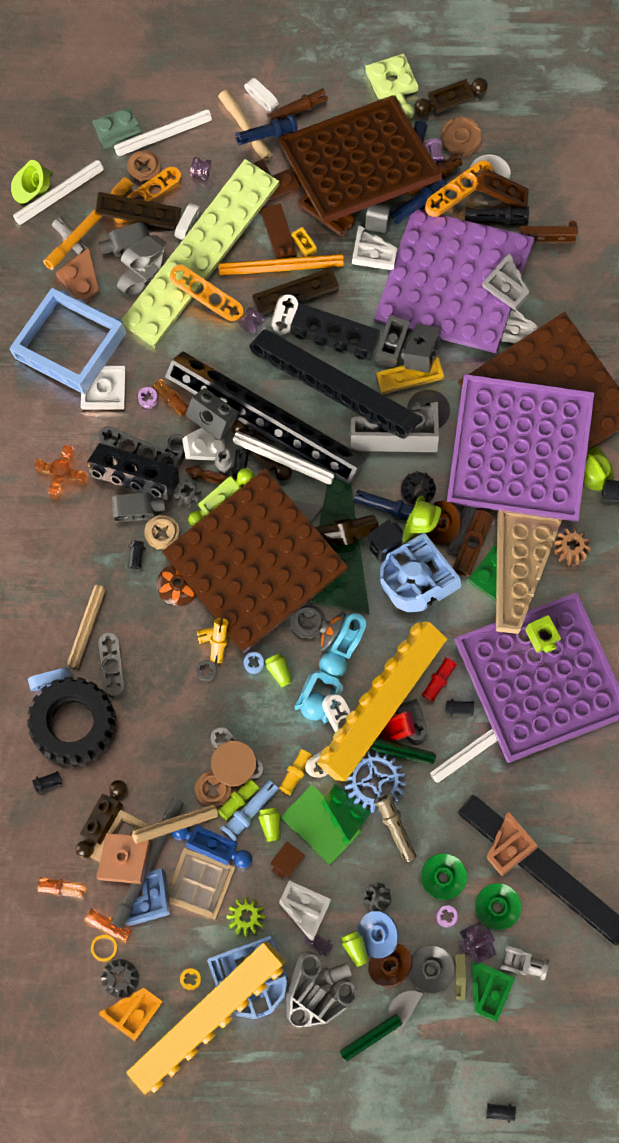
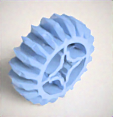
M367 751V759H364V757L361 759L360 763L351 773L352 776H349L346 782L351 784L345 786V790H353L348 794L349 798L357 797L354 804L363 802L362 808L365 809L367 805H370L371 813L375 811L374 800L382 795V786L394 781V787L390 793L393 794V802L395 803L399 802V798L395 794L400 796L404 794V791L398 787L406 786V782L399 780L405 778V773H397L402 769V765L399 764L394 767L395 757L387 761L389 754H384L383 758H380V752L377 751L375 752V757H372L371 752ZM375 764L385 767L391 774L379 773ZM368 766L369 776L356 782V777L360 770ZM373 774L374 777H377V780H381L377 789L376 786L369 783L372 780ZM359 789L371 790L375 799L364 796Z

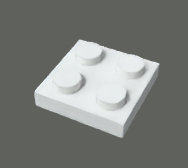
M104 366L85 394L81 393V409H125L126 367Z

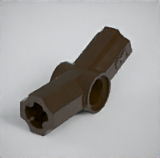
M368 515L357 519H342L333 522V524L317 526L315 528L329 545H349L355 543L356 539L368 537V534L379 527L375 515Z

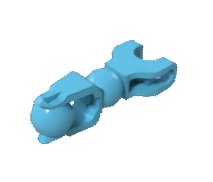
M346 615L340 631L326 650L328 652L320 659V671L312 672L307 676L301 695L295 704V711L301 709L302 714L308 720L316 721L322 719L324 724L329 721L322 706L325 696L318 692H311L317 678H319L324 684H331L333 686L331 694L341 695L343 685L340 683L339 678L346 672V659H350L366 628V620L362 615ZM350 622L353 625L352 629L349 628ZM332 700L333 704L330 706V708L333 709L337 701Z

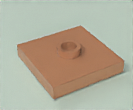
M106 833L97 878L105 881L143 884L152 839L137 844L133 840L132 835Z

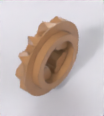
M141 150L135 152L129 158L127 168L133 179H138L142 183L145 180L149 181L159 173L161 163L155 153ZM140 164H142V165L148 164V169H149V170H147V169L141 170Z
M212 771L202 774L195 784V795L198 801L205 806L215 805L217 808L224 804L231 794V786L220 784ZM207 782L212 786L219 785L217 789L219 797L213 793L205 796L209 791Z

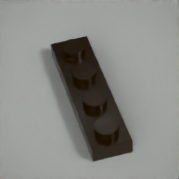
M98 192L95 214L137 223L144 222L148 225L176 230L180 221L181 208Z
M331 267L253 294L252 299L260 317L274 312L278 299L284 294L294 296L297 302L301 303L338 290L339 284ZM288 298L287 301L282 302V305L286 308L292 306L293 303Z

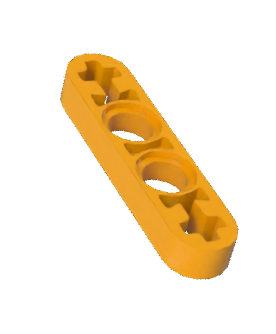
M479 161L431 195L425 205L427 214L432 217L440 216L475 191L476 185L479 184L477 183L476 176L479 174L480 169L482 171L485 169L493 171L491 163ZM470 179L473 185L465 187L462 184V180ZM452 190L456 192L457 197L450 199L446 196L445 192ZM442 199L438 209L436 207L431 208L432 203L436 205Z
M168 167L126 197L134 199L142 197L145 201L156 203L181 184V172L176 167ZM168 175L175 176L176 179H168ZM153 185H158L161 187V191L151 193L150 188ZM114 218V220L120 224H125L129 222L127 220Z
M177 265L170 271L169 278L175 286L226 320L235 322L243 315V307L239 302L187 267ZM179 271H182V276L185 279L188 280L190 276L193 279L188 283V286L186 287L184 284L187 281H185L182 278L180 280H177V275L174 272L178 273ZM194 282L202 284L203 291L201 293H195L192 290ZM210 295H219L221 303L213 305L210 302ZM225 301H228L229 303L226 306L231 309L236 307L238 315L230 316L229 309L225 307L222 311L220 308L224 305Z

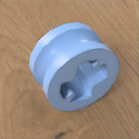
M258 652L247 654L244 658L245 669L252 674L261 672L264 667L262 655ZM249 659H259V666L257 668L254 666L253 668L249 667Z

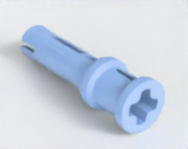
M268 780L241 811H235L233 813L234 817L225 826L222 825L220 827V830L230 840L235 842L238 834L245 827L248 828L250 826V820L279 791L276 785H272V781Z

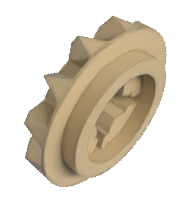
M165 515L156 516L149 520L144 530L146 541L157 550L166 549L179 538L180 533L176 521ZM157 528L161 529L162 531L167 529L166 535L168 539L166 537L164 538L163 536L157 538Z

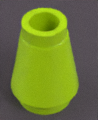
M281 652L265 660L266 668L281 687L293 682L286 657H283Z
M277 807L259 810L260 816L258 818L267 842L280 840V812L278 813Z
M355 930L341 937L343 941L341 944L356 967L369 962L363 934L360 935L359 931Z

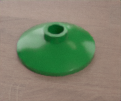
M444 853L434 855L425 862L422 868V886L435 899H453L466 886L467 872L465 866L453 855ZM446 874L448 880L446 882L440 881L439 875Z
M494 883L486 886L479 892L475 901V912L478 919L484 926L493 930L510 928L517 922L521 914L522 905L518 894L513 888L505 884ZM498 903L501 905L502 909L500 912H496L493 909L494 904Z

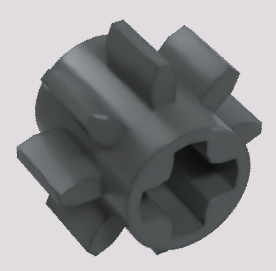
M185 479L184 483L177 485L179 492H175L174 497L180 498V506L184 503L188 504L189 508H191L192 503H199V498L196 495L202 493L201 489H195L197 486L196 481L190 483ZM185 491H190V496H186Z
M376 882L375 886L369 884V887L363 893L364 905L368 906L370 911L386 910L391 903V890L385 888V884Z

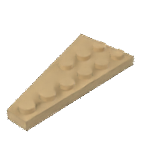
M502 510L497 512L496 631L518 634L521 630L530 602L562 522L561 519Z

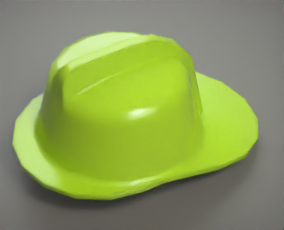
M30 160L17 172L11 183V192L15 201L27 203L37 194L46 192L50 187L53 172L40 165L38 161Z
M595 446L587 451L583 484L591 490L600 491L605 480L614 479V469L603 451L598 446Z
M423 495L418 497L415 507L405 524L403 531L404 543L414 539L418 533L431 532L439 522L442 512L441 508L426 502Z

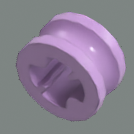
M144 387L139 391L138 400L143 408L149 409L157 404L158 396L155 389ZM149 394H151L152 400L148 399L147 401H145L144 395L148 396Z
M452 906L441 907L437 912V922L442 927L448 928L453 926L458 918L457 911ZM445 910L453 914V917L450 919L452 922L450 923L441 919V916L444 915L442 912Z

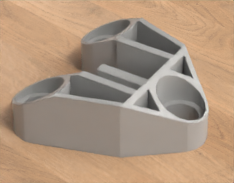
M154 235L147 236L130 246L121 258V262L130 269L119 279L117 288L126 295H135L144 291L161 268L166 242L159 236Z
M309 951L299 956L286 989V1015L292 1025L296 1027L327 1024L345 1011L355 1001L357 996L356 987L347 979L338 980L327 993L316 983L314 985L321 969V962L313 952ZM308 957L315 959V965L311 969L303 967L304 960ZM346 984L351 988L350 993L345 997L340 996V987ZM302 1009L304 1011L303 1018L299 1021L293 1020L292 1013Z

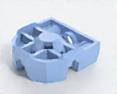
M425 533L389 552L380 567L382 589L390 597L396 608L408 613L424 611L427 609V603L431 601L430 598L434 597L440 601L461 588L460 577ZM399 553L401 555L404 553L407 560L402 566L395 559ZM432 561L438 572L433 574L426 563ZM408 578L415 579L416 584L407 583ZM421 586H428L429 590L422 594L420 592L422 590Z
M268 936L209 958L207 962L216 987L225 979L219 964L220 960L225 975L228 977L237 968L235 960L251 955L264 942L269 941L279 953L274 937ZM286 971L283 972L284 977L273 981L269 979L265 983L267 988L258 996L253 994L248 999L250 1004L240 1013L236 1010L234 1014L239 1017L258 1019L273 1013L285 999L288 983ZM265 996L269 1010L256 1015L251 1001Z

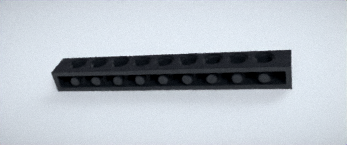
M184 351L171 360L165 375L167 379L194 395L203 388H206L239 412L237 420L303 459L333 472L335 477L350 485L359 476L367 460L364 456Z

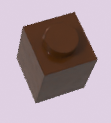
M286 842L270 862V866L273 868L271 872L281 880L284 877L289 880L304 861L305 854L289 842Z

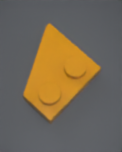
M142 988L109 1008L100 1011L99 1015L136 1041L163 1001L145 988Z

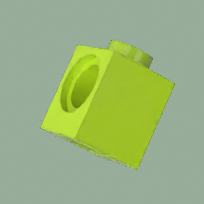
M549 615L529 623L525 629L537 653L553 651L561 640ZM539 633H546L549 637V640L541 639Z

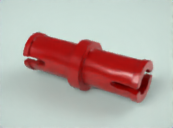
M445 657L437 672L431 675L432 680L421 695L428 701L434 702L442 687H446L448 684L447 679L457 664Z

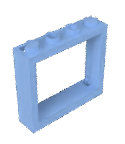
M51 288L9 349L15 359L85 394L126 335V330L119 318L115 316L110 317L97 307L92 308L81 299L76 300L63 290L58 291ZM58 303L110 329L80 375L27 348Z

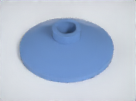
M372 911L361 919L358 931L360 935L363 934L367 954L374 958H384L392 954L397 947L399 933L397 925L391 916L382 911Z

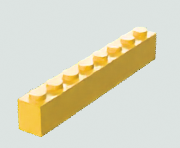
M418 622L411 627L407 639L398 645L396 654L385 663L383 672L372 681L370 690L362 695L357 708L348 714L344 726L333 735L331 744L320 753V759L317 761V764L335 780L346 781L446 642L447 638L430 622Z
M269 941L262 943L126 1073L144 1094L151 1090L153 1093L158 1091L165 1084L162 1080L168 1074L171 1077L182 1068L180 1063L185 1058L188 1061L199 1052L197 1047L202 1042L205 1045L216 1036L214 1031L219 1026L222 1029L233 1020L231 1015L236 1010L239 1013L250 1004L248 999L253 994L256 996L261 994L267 988L265 983L271 977L275 980L285 971L282 967L287 962Z

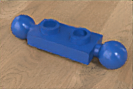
M196 825L193 831L187 827L172 832V836L177 840L188 839L187 848L227 866L231 859L234 860L236 866L243 869L249 867L252 863L250 852L246 850L235 851L238 843Z

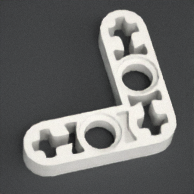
M330 694L324 698L322 706L336 732L340 729V720L347 718L350 710L343 697ZM332 700L338 702L335 705L336 709L330 708V706L333 704ZM321 752L311 757L306 763V771L312 777L321 778L328 774L321 767H319V772L313 770L316 767L315 762L317 763L320 759Z

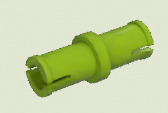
M250 779L237 792L230 794L231 798L217 809L218 814L227 821L235 811L246 805L245 802L259 790V787Z

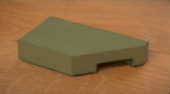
M456 954L454 957L456 999L465 1000V954Z

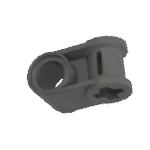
M417 699L401 704L396 713L399 715L404 712H411L414 728L421 732L420 736H417V734L407 737V740L412 745H421L427 737V726Z

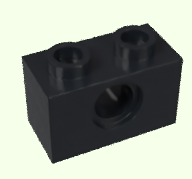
M388 519L368 534L367 548L380 564L385 561L389 552L402 545L403 531L396 522L392 523Z

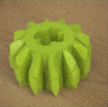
M244 897L243 905H241L239 899H236L235 902L238 908L229 906V910L235 914H228L226 916L228 920H235L228 925L231 929L238 925L235 930L236 935H239L242 929L244 930V937H248V930L250 929L254 935H257L255 926L261 929L264 927L258 921L266 919V915L258 914L264 910V907L259 906L255 909L258 902L256 899L252 901L251 905H249L248 897ZM247 911V914L249 912L252 913L250 916L251 921L248 923L245 920L244 922L240 920L243 917L242 913Z

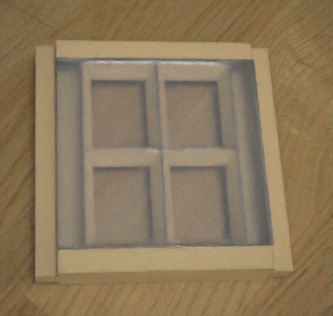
M184 848L168 887L169 903L216 920L235 867L229 864L227 866L207 856Z

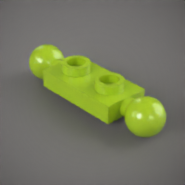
M243 468L238 472L236 480L231 475L197 504L201 508L200 511H193L189 514L188 522L190 526L193 527L238 491L242 485L255 477L254 472L249 468Z

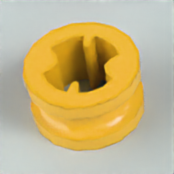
M192 968L184 970L180 976L181 985L187 990L197 989L201 984L200 973ZM188 973L191 976L194 974L197 976V979H194L197 982L193 986L190 983L186 985L184 980H187L185 976Z

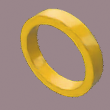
M100 935L91 944V952L99 961H109L117 953V943L109 935ZM101 938H109L114 943V952L108 958H99L94 952V945Z

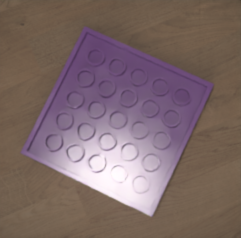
M418 209L410 215L396 254L394 269L390 271L374 316V322L386 325L389 315L410 321V332H413L415 324L440 327L442 340L497 354L512 308L483 288L482 283L508 254L512 256L517 270H519L523 277L534 244V237L444 215L432 217L426 211Z
M464 374L447 502H452L456 505L578 522L594 393Z
M578 593L528 610L518 634L496 631V623L455 637L454 641L507 763L619 721V684ZM549 615L561 640L553 651L537 653L525 629L529 623ZM539 633L541 639L549 640V637L546 633Z

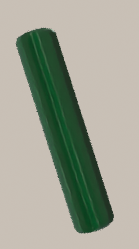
M376 738L370 747L373 751L433 765L436 759L434 752Z
M394 1014L341 1049L340 1055L343 1060L349 1061L400 1027L403 1022L399 1015Z

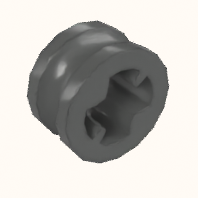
M203 660L198 663L196 672L199 679L205 682L212 681L217 674L215 664L210 660ZM206 665L210 666L212 673H208V676H203L201 668L204 667L205 669Z

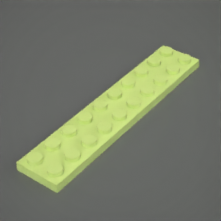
M245 159L121 319L123 326L155 348L193 298L170 281V271L177 265H183L207 280L280 185L279 181ZM179 271L178 273L174 272L177 275V280H180L182 278L185 281H187L184 284L186 287L188 286V283L193 279L191 276L188 280L185 279L182 276V271ZM199 282L192 284V290L195 293L202 287V284Z

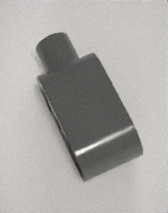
M138 222L111 231L108 234L109 239L99 242L102 254L113 252L115 256L121 257L130 246L150 236L146 224Z
M146 493L122 494L111 498L113 520L118 522L151 519L155 516L154 512L165 511L164 499H153L152 495Z

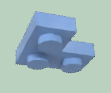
M162 868L149 872L142 887L143 896L136 899L132 912L126 922L127 926L171 914L166 873Z

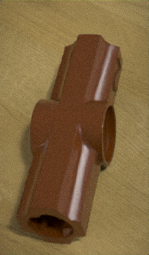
M476 510L467 534L464 537L452 567L460 576L470 577L493 522L494 516L486 511ZM475 540L477 541L478 546L471 547L468 545L467 541Z

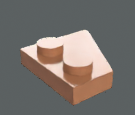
M88 248L56 272V276L77 299L87 303L100 293Z
M508 812L500 831L496 835L495 842L490 848L487 859L499 874L503 876L535 851L538 845Z

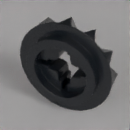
M416 471L411 474L409 473L401 484V493L404 499L413 505L416 504L418 497L421 495L424 496L426 502H430L436 492L434 480L426 472ZM422 481V488L425 490H419L414 495L415 487L412 485H418Z

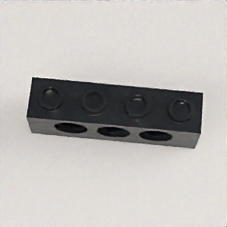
M299 303L290 325L291 334L301 340H311L318 346L324 347L326 345L332 347L339 353L347 352L353 354L354 357L360 360L372 359L380 337L379 329ZM312 324H316L319 326V328L311 329L309 326ZM337 331L340 334L338 336H331L329 333ZM358 338L360 341L358 343H352L350 342V339Z
M101 443L97 445L87 461L90 476L112 482L115 485L131 488L134 491L143 492L156 498L169 500L180 482L178 467Z

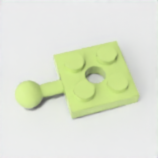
M403 53L366 65V73L378 100L393 95L407 119H411L414 116L415 110L411 104L406 102L404 95L417 92L419 86L405 54ZM393 75L397 77V80L389 81L387 77Z

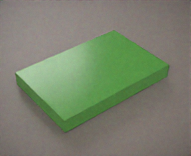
M311 785L280 818L327 864L331 865L362 831L359 829L346 845L342 840L344 836L338 826H334L329 813L325 811L321 804L325 796Z

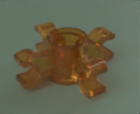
M64 445L60 459L52 463L40 459L35 461L34 468H36V472L52 475L53 480L48 489V494L51 498L58 499L61 486L67 484L70 480L78 484H86L87 473L72 470L69 467L74 453L71 446ZM66 469L63 475H56L57 470Z

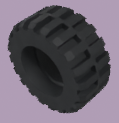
M65 677V681L61 682L56 679L52 681V686L47 687L45 685L41 689L42 693L39 696L35 695L32 700L34 705L33 707L30 706L28 710L30 717L27 720V726L30 730V737L37 749L44 757L52 760L53 763L57 765L65 764L66 767H73L77 764L81 767L85 766L86 762L90 760L92 762L98 760L97 756L101 753L105 754L108 750V744H112L115 738L113 734L117 728L115 710L103 689L98 688L94 682H86L85 678L80 677L77 680H73L72 677ZM81 703L86 705L93 714L94 722L90 732L82 739L74 742H65L58 739L51 727L54 714L66 704Z

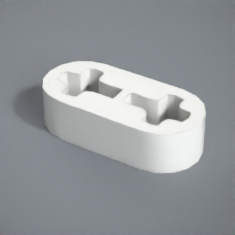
M252 78L245 84L248 94L267 112L270 113L279 106L274 95L257 79Z
M192 202L188 204L176 227L175 238L180 240L185 238L195 225L201 211V206Z
M284 294L277 301L271 320V328L278 334L283 335L290 330V325L298 307L297 299L294 296ZM290 298L293 306L288 307L286 313H284L285 306L282 305V302ZM284 315L283 322L286 324V327L278 330L276 322H280Z

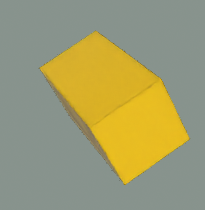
M303 227L291 233L293 242L304 257L317 253L316 245Z

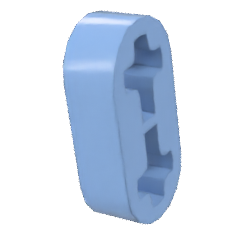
M61 668L30 677L28 679L30 690L39 691L45 685L50 687L53 685L52 681L56 679L59 682L65 681V677H71L70 669Z

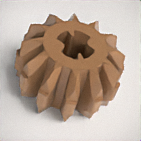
M574 528L572 533L565 529L564 534H557L558 540L553 543V546L557 548L554 550V555H561L559 561L562 562L566 559L568 566L571 565L572 560L576 565H579L580 559L585 561L588 557L586 553L591 551V548L587 546L590 543V539H583L585 532H581L580 535L577 534V528ZM570 544H574V545H575V546H574V548H575L574 550L569 549V548H570V546H569Z

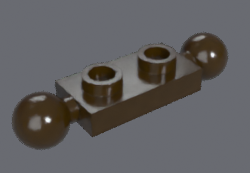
M476 78L469 85L467 79L431 91L428 93L429 100L421 98L416 101L415 111L419 115H426L433 108L437 114L473 101V93H485L488 83L484 78Z
M236 419L232 428L234 434L239 431L273 446L263 434L254 429L249 431V426ZM244 448L263 469H266L268 472L274 469L275 476L279 481L285 482L291 478L292 470L290 467Z
M113 781L109 787L110 796L108 797L104 794L100 796L80 832V835L85 837V840L80 841L76 845L75 852L79 858L87 859L91 857L94 852L93 843L101 845L105 839L106 833L110 830L123 806L117 800L124 797L127 793V785L124 781Z

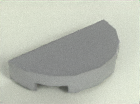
M415 990L404 991L392 1000L388 1010V1017L390 1018L397 1014L401 1018L403 1024L394 1030L399 1035L423 993Z

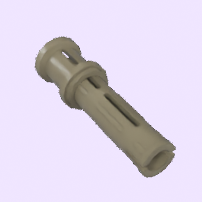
M383 794L374 800V805L378 806L382 815L381 820L388 826L403 862L412 861L417 855L400 820L402 814L396 809L393 802V794Z

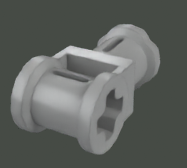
M505 946L506 956L503 965L500 966V970L524 976L528 973L539 976L541 980H545L550 960L545 959L543 961L532 958L530 953H526L518 948Z

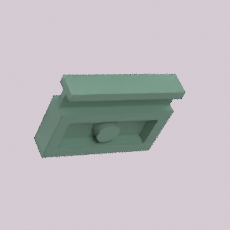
M131 107L92 121L104 150L142 134Z

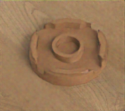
M452 118L444 124L441 130L442 146L451 155L455 153L459 157L472 155L481 144V129L470 118Z
M228 741L215 749L211 757V769L220 783L238 787L253 777L256 770V757L253 750L247 744L240 741Z

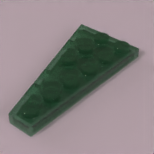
M334 477L331 484H327L319 526L333 524V522L342 519H356L351 484L348 485ZM356 539L355 543L349 545L331 544L330 546L347 565L348 570L307 603L369 615L359 539Z

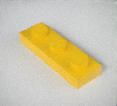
M436 357L430 373L405 369V366L376 372V378L380 392L384 395L444 380V374L439 358Z

